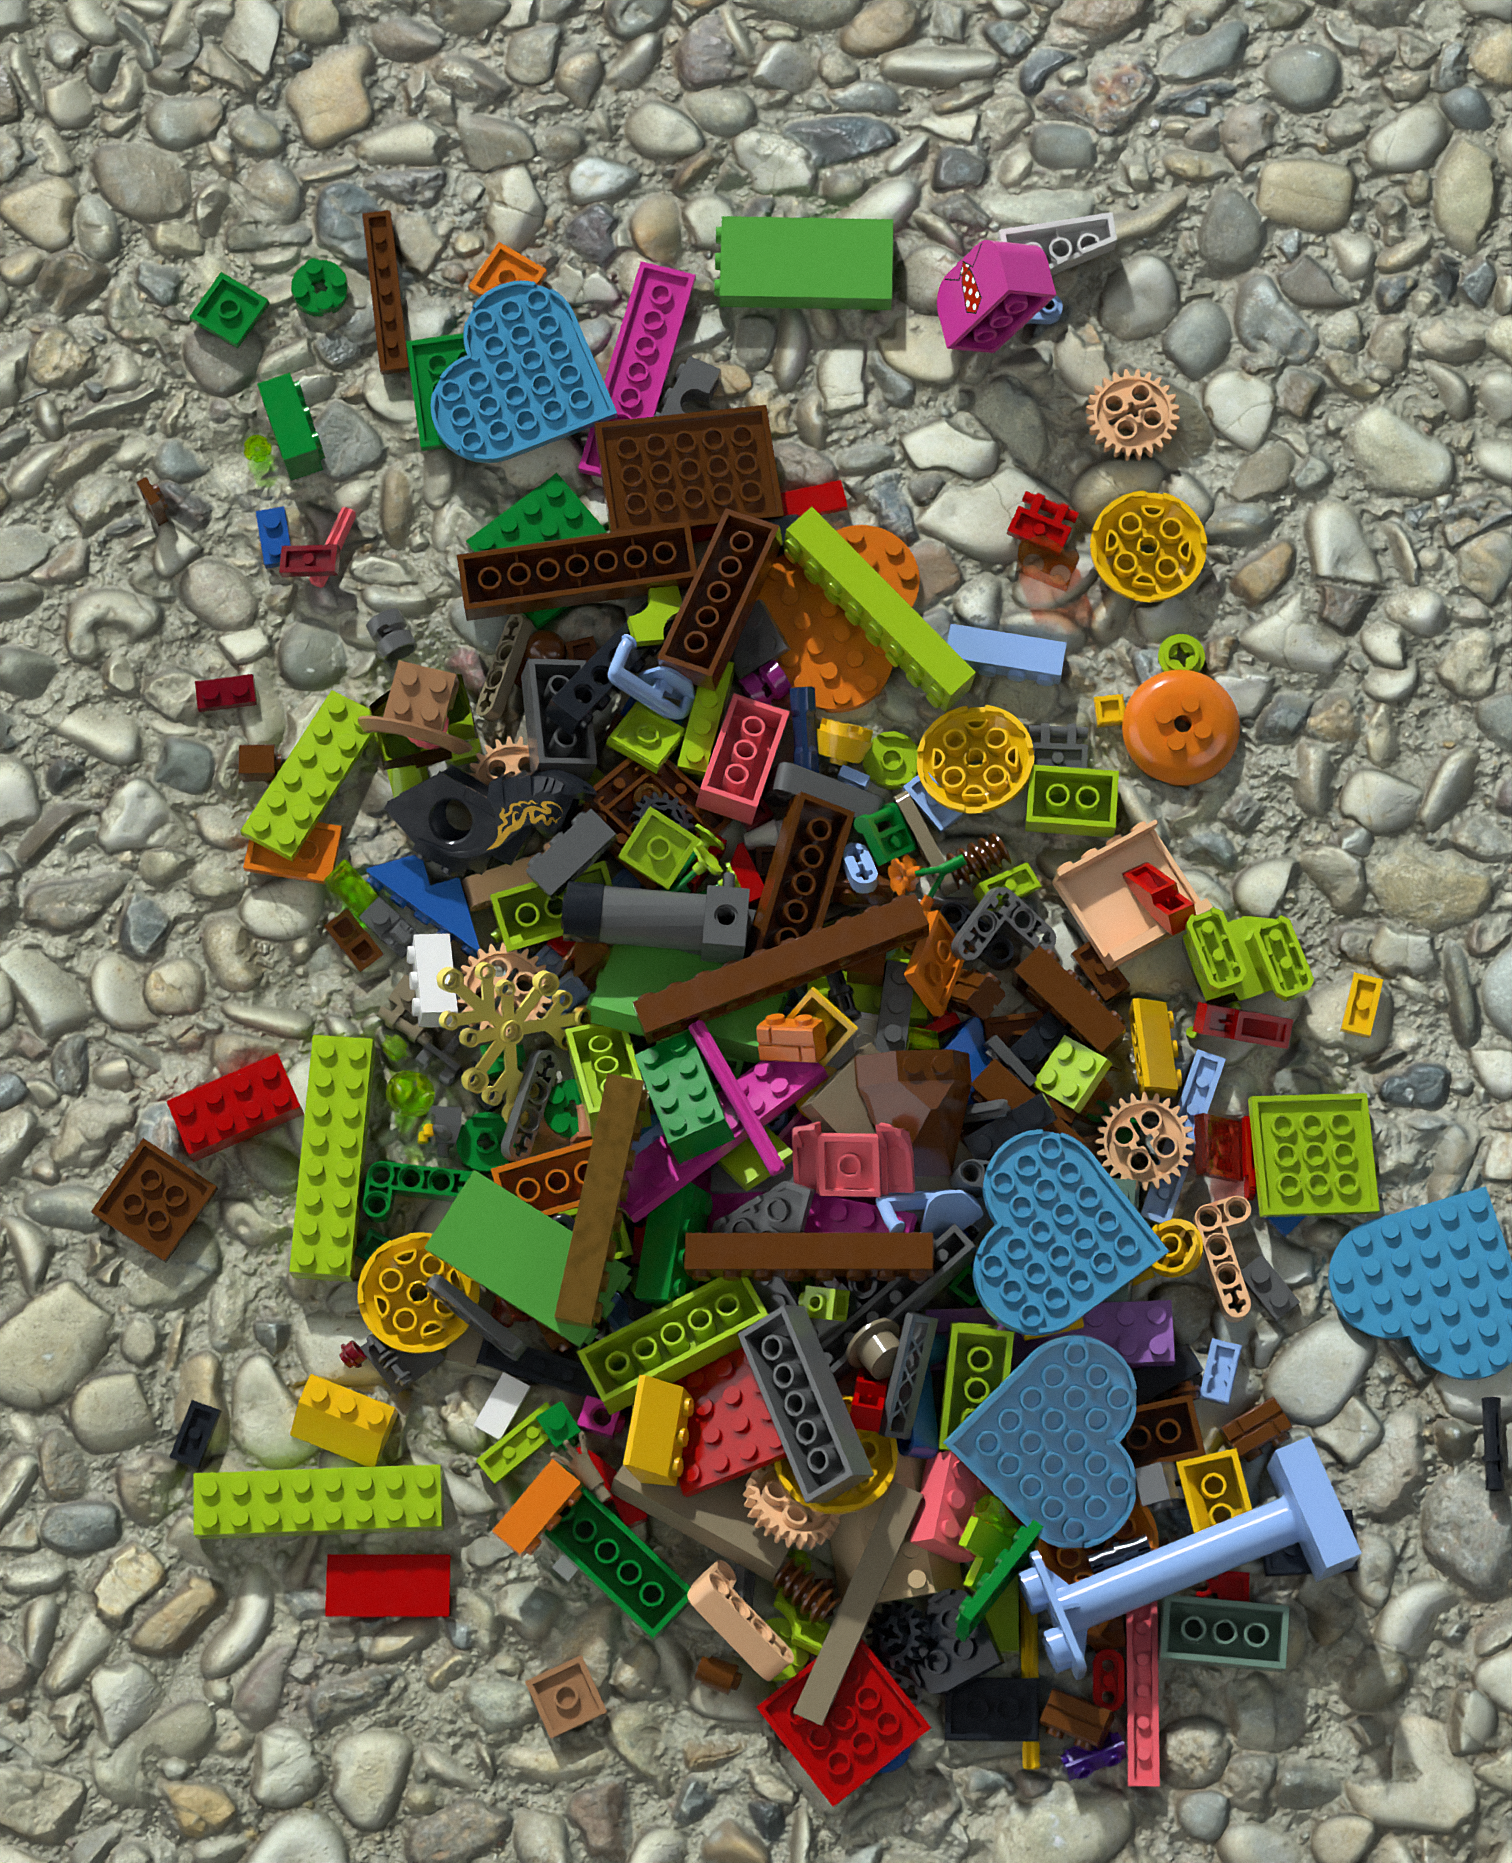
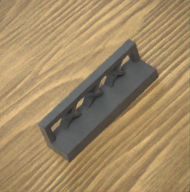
M908 1311L906 1313L878 1435L910 1440L938 1318L915 1311Z

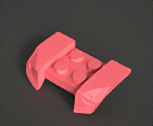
M821 1121L792 1128L794 1183L815 1189L816 1193H820V1196L881 1197L882 1194L888 1195L889 1192L914 1193V1152L909 1132L882 1122L876 1125L877 1134L822 1133Z

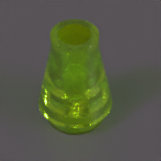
M987 1494L977 1501L974 1507V1513L977 1518L1007 1537L1012 1536L1017 1531L1018 1522L1013 1519L997 1496Z

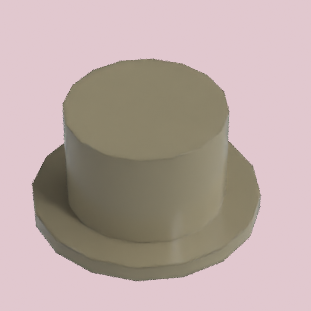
M889 1318L874 1320L864 1326L854 1335L846 1351L847 1361L854 1368H866L875 1379L890 1377L900 1343L898 1340L900 1334L899 1326Z

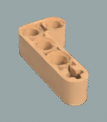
M550 842L544 845V852L551 847L549 845ZM535 855L515 861L511 866L505 864L486 870L482 875L477 873L463 879L461 886L469 910L479 911L492 907L490 894L534 882L528 876L526 869L529 868L528 862Z
M1232 1196L1205 1204L1198 1208L1192 1224L1199 1230L1202 1236L1203 1259L1221 1314L1227 1321L1232 1323L1244 1320L1251 1307V1301L1228 1231L1243 1226L1250 1216L1251 1205L1242 1196ZM1235 1205L1242 1208L1244 1216L1233 1218L1229 1214L1228 1208ZM1203 1214L1211 1215L1215 1220V1225L1212 1227L1203 1226L1199 1217ZM1219 1243L1223 1246L1225 1253L1220 1256L1213 1255L1209 1250V1245ZM1222 1271L1230 1272L1234 1277V1282L1228 1285L1223 1284L1219 1280L1218 1274ZM1236 1289L1238 1291L1233 1295L1235 1303L1237 1305L1242 1304L1239 1313L1235 1309L1229 1308L1232 1303L1231 1292Z
M718 1560L695 1579L688 1591V1599L703 1618L763 1679L771 1681L794 1661V1655L788 1645L732 1589L737 1579L736 1574L729 1564L723 1560Z

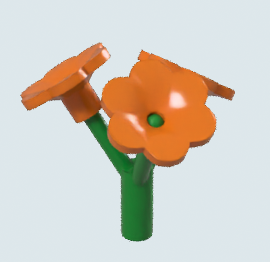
M960 854L939 866L924 868L923 866H917L916 860L910 858L909 855H902L901 862L897 858L892 859L891 866L888 867L890 886L894 892H897L898 896L905 895L906 889L908 892L916 889V884L921 877L939 873L928 895L925 894L920 902L923 912L927 917L928 913L932 912L930 908L935 901L933 897L945 876L967 865L963 854Z

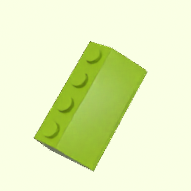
M605 861L592 864L574 881L613 886ZM535 882L490 894V901L507 952L563 936L561 916L563 896L567 889L554 901Z

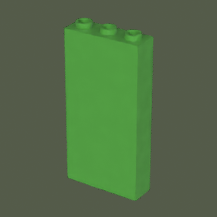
M722 216V227H716V244H721V253H715V270H720V279H715L714 297H720V307L891 310L893 219Z
M619 944L609 946L605 957L606 967L599 970L596 979V986L598 987L595 993H590L587 1002V1010H591V1023L644 1036L635 1015L633 1001H636L645 993H657L665 990L671 983L677 981L683 983L691 980L702 971H714L722 968L725 963L701 961L700 955L676 949ZM790 990L705 1022L722 1055L754 1064L760 1062L756 1028L768 1015L784 1013L790 996ZM687 1029V1030H685V1031H682V1032H679V1033H677V1034H674V1035H672V1036L666 1037V1038L661 1039V1040H662V1041H667V1040H669V1039H671V1038H673V1037H676V1036H678V1035H680V1034H682V1033H685V1032L689 1031V1029Z
M474 1170L425 1245V1250L579 1348H582L584 1343L590 1345L599 1332L595 1328L596 1322H594L593 1329L556 1322L554 1317L573 1232ZM615 1258L613 1263L607 1262L605 1271L609 1272L610 1275L607 1292H601L599 1302H602L604 1305L601 1317L605 1320L616 1305L612 1302V1299L617 1291L623 1294L632 1280L628 1276L631 1271L630 1268Z

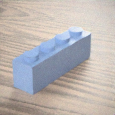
M950 624L947 643L980 675L986 677H994L996 674L1007 676L1009 680L1022 682L1025 679L1033 680L1042 686L1060 684L1067 642Z

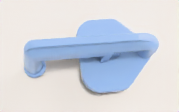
M624 634L608 670L609 681L666 719L678 720L687 717L692 710L696 695L692 681L678 671L665 666L642 671L638 677L624 669L630 651L637 647L636 640L631 635ZM663 696L681 700L679 707Z
M963 1190L915 1191L914 1193L889 1192L888 1195L882 1194L881 1197L876 1198V1205L885 1225L889 1229V1233H902L905 1229V1223L899 1221L894 1211L925 1210L920 1231L933 1232L935 1240L954 1224L963 1231L983 1215V1211L976 1198Z

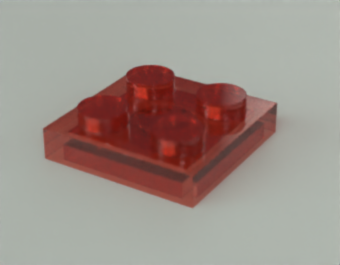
M1206 1113L1194 1115L1196 1174L1232 1183L1244 1181L1242 1123Z

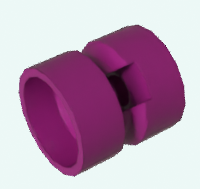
M771 660L759 667L758 674L751 672L738 680L739 688L744 697L771 705V699L780 700L790 694V688H792L785 673L775 660Z

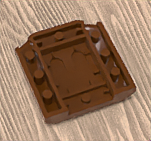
M628 757L593 786L597 796L593 802L585 801L581 812L587 813L592 809L616 833L618 840L607 851L648 890H660L662 887L617 858L633 833L630 829L634 823L629 821L633 813L632 810L644 795L650 798L652 793L656 792L659 798H662L664 793H668L669 800L678 797V805H687L688 808L685 813L693 814L694 816L690 823L695 826L700 824L703 828L713 833L715 837L717 835L722 836L733 822L732 818L696 807L700 788L669 759L666 760L656 774ZM694 828L692 834L701 839L700 834Z

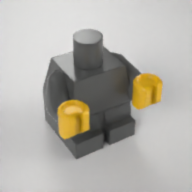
M431 1106L427 1111V1120H430L431 1124L427 1123L423 1127V1131L419 1132L417 1143L428 1144L431 1141L432 1147H437L438 1158H449V1148L456 1144L461 1128L462 1107Z

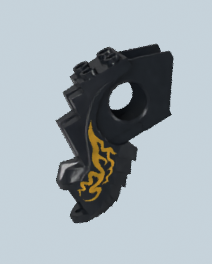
M450 764L448 769L442 772L439 771L438 774L389 800L384 809L413 841L414 846L412 850L416 852L415 855L419 859L429 863L433 861L442 866L441 870L445 874L457 877L458 874L464 876L471 870L482 875L492 867L496 859L510 866L513 865L515 860L518 861L521 858L536 829L546 839L555 837L560 832L565 834L573 826L571 822L579 801L593 802L597 792L592 785L583 781V779L559 769L541 771V768L530 772L523 770L513 776L511 772H508L491 781L488 786L464 770ZM451 800L462 802L469 809L472 815L471 829L459 830L449 824L446 818V808Z

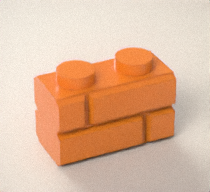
M771 1014L756 1028L757 1042H759V1058L761 1061L818 1063L827 1053L824 1021L813 1019L811 1015H799L794 1019L784 1018L783 1014Z

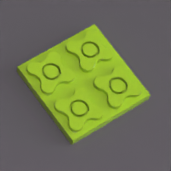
M1367 1093L1251 1096L1248 1098L1260 1218L1376 1214L1380 1211Z

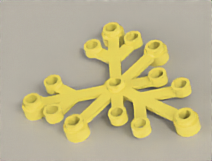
M480 962L475 967V976L481 980L482 999L463 984L464 977L459 970L445 967L437 974L438 987L446 992L455 993L474 1010L454 1013L449 1010L442 1012L439 1017L441 1027L447 1030H455L458 1026L488 1021L494 1026L493 1028L477 1031L472 1028H465L460 1032V1042L470 1048L477 1046L478 1043L493 1041L477 1065L463 1073L462 1085L470 1092L477 1094L482 1092V1100L492 1106H496L501 1102L506 1091L507 1104L502 1108V1117L508 1124L518 1093V1087H520L524 1075L517 1069L516 1044L522 1040L525 1034L545 1031L554 1038V1043L558 1048L568 1050L567 1041L562 1045V1039L566 1036V1033L561 1027L572 1025L578 1027L592 1024L591 1010H587V1005H580L572 1013L562 1014L565 1009L571 1006L573 997L571 993L565 990H558L559 979L554 973L543 970L533 977V988L515 1013L513 995L515 994L516 987L514 983L506 979H501L496 983L495 993L501 997V1016L495 1011L493 978L495 977L496 970L492 964ZM487 967L488 973L483 976V969ZM449 974L450 980L447 983H445V979ZM545 978V984L541 987V982ZM507 984L508 990L503 994L502 989ZM543 995L552 996L553 1005L543 1018L524 1022ZM565 995L564 1002L560 1004L561 996ZM584 1012V1018L580 1021L581 1015ZM452 1016V1022L447 1025L448 1017ZM510 1026V1032L506 1035V1030ZM472 1033V1040L467 1042V1036ZM504 1049L505 1071L494 1086H488L489 1077L487 1071ZM475 1075V1080L470 1084L471 1077ZM533 1083L530 1096L535 1098L539 1094V1088ZM494 1091L495 1096L490 1100L489 1096ZM526 1111L521 1115L520 1121L522 1125L526 1123L529 1116Z

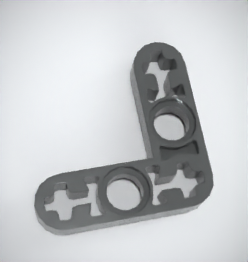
M995 887L986 893L951 943V950L953 955L959 960L976 959L1002 924L1032 951L1039 945L1044 950L1054 948L1056 934L1013 891L1006 887ZM998 895H1003L1001 899L1002 903H1004L1003 906H996L999 902L996 898ZM1020 911L1026 916V924L1023 928H1019L1015 923V916ZM982 915L986 916L989 921V927L985 932L980 931L977 925L978 919ZM1035 933H1044L1042 937L1043 941L1045 942L1044 944H1038L1040 938ZM970 941L968 944L970 952H963L965 950L963 942Z

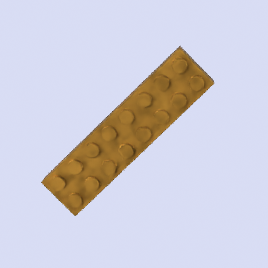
M607 1073L554 1317L556 1322L593 1329L594 1322L600 1323L604 1305L602 1302H599L601 1292H607L610 1279L609 1272L605 1271L607 1262L613 1263L617 1246L616 1241H612L614 1231L620 1232L623 1219V1211L618 1209L620 1201L626 1202L630 1186L629 1181L625 1180L627 1171L633 1172L636 1159V1150L631 1149L633 1141L639 1142L643 1124L642 1120H638L640 1111L646 1112L649 1099V1090L645 1089L644 1081Z

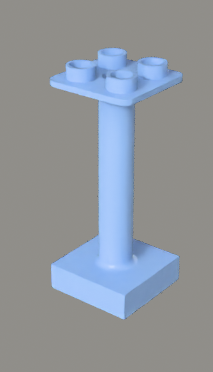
M1309 1436L1275 1450L1266 1469L1279 1499L1069 1585L1045 1567L1038 1550L1031 1552L1028 1562L1029 1569L1018 1573L1020 1577L1018 1585L1031 1615L1044 1610L1049 1615L1054 1628L1043 1632L1045 1638H1042V1642L1055 1673L1057 1674L1071 1668L1076 1680L1084 1678L1087 1669L1084 1654L1089 1628L1299 1542L1316 1582L1350 1569L1362 1553L1311 1437Z

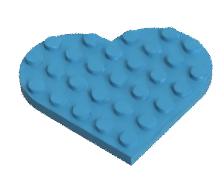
M512 281L498 285L487 291L475 302L464 325L463 337L467 355L452 363L441 374L431 397L432 420L442 442L460 457L479 463L506 461L594 427L595 423L606 422L618 417L615 406L571 306L557 291L552 288L550 290L536 285V282Z
M1043 1129L1020 1133L1007 1140L996 1151L987 1166L983 1180V1198L987 1212L995 1226L987 1233L976 1252L973 1264V1281L978 1298L985 1310L998 1323L1012 1331L1025 1335L1041 1336L1066 1329L1169 1252L1091 1151L1077 1139L1067 1134L1043 1131Z
M1486 1186L1370 1220L1355 1227L1340 1241L1329 1264L1328 1287L1337 1311L1353 1328L1355 1327L1371 1335L1370 1337L1377 1339L1399 1340L1409 1338L1414 1351L1427 1366L1456 1380L1473 1381L1485 1379L1501 1372L1512 1362V1260Z
M1068 1335L1052 1339L1036 1348L943 1443L1027 1527L1033 1519L1044 1526L1040 1536L1042 1540L1061 1548L1092 1547L1109 1539L1124 1525L1136 1499L1135 1468L1129 1454L1119 1443L1130 1429L1136 1414L1137 1386L1133 1373L1124 1358L1116 1350L1100 1340L1082 1335Z

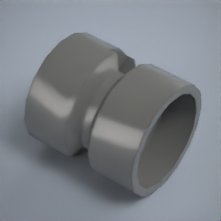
M396 608L383 611L366 623V628L372 640L379 642L376 648L384 663L402 660L413 653L418 646L411 631L405 629L407 623L400 610Z

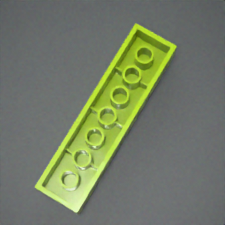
M813 507L809 508L786 529L783 552L787 559L793 564L798 563L805 570L804 575L814 585L818 583L825 590L824 595L833 605L838 604L845 611L844 614L848 621L854 626L859 625L866 632L865 637L874 646L879 645L886 652L885 656L893 666H900L904 670L907 680L914 687H920L927 694L926 698L933 707L937 709L940 707L946 712L971 689L976 672Z
M313 1035L289 1267L291 1276L296 1279L354 1282L356 1261L354 1253L357 1250L376 1054V1046L373 1039Z
M441 1464L193 1473L194 1536L198 1540L444 1531L443 1468Z

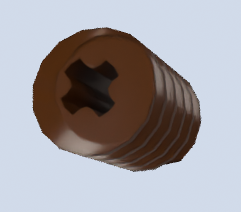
M989 833L988 842L984 838H979L977 841L978 847L973 843H969L967 845V852L963 848L957 849V856L963 854L967 865L951 872L958 890H960L959 880L962 879L967 885H970V875L972 874L978 880H981L982 869L991 875L992 864L999 870L1003 869V859L1010 865L1012 864L1006 846L995 833ZM952 853L946 854V862L955 858Z
M796 1556L778 1573L773 1587L776 1590L784 1587L782 1592L784 1598L793 1595L791 1604L794 1607L802 1604L800 1609L802 1615L812 1612L809 1618L812 1624L820 1620L822 1622L835 1611L843 1598L840 1596L832 1601L830 1598L834 1589L830 1588L823 1592L822 1587L825 1581L822 1579L814 1584L812 1581L816 1572L812 1571L805 1575L804 1570L807 1564L804 1562L796 1567L794 1565L798 1557Z

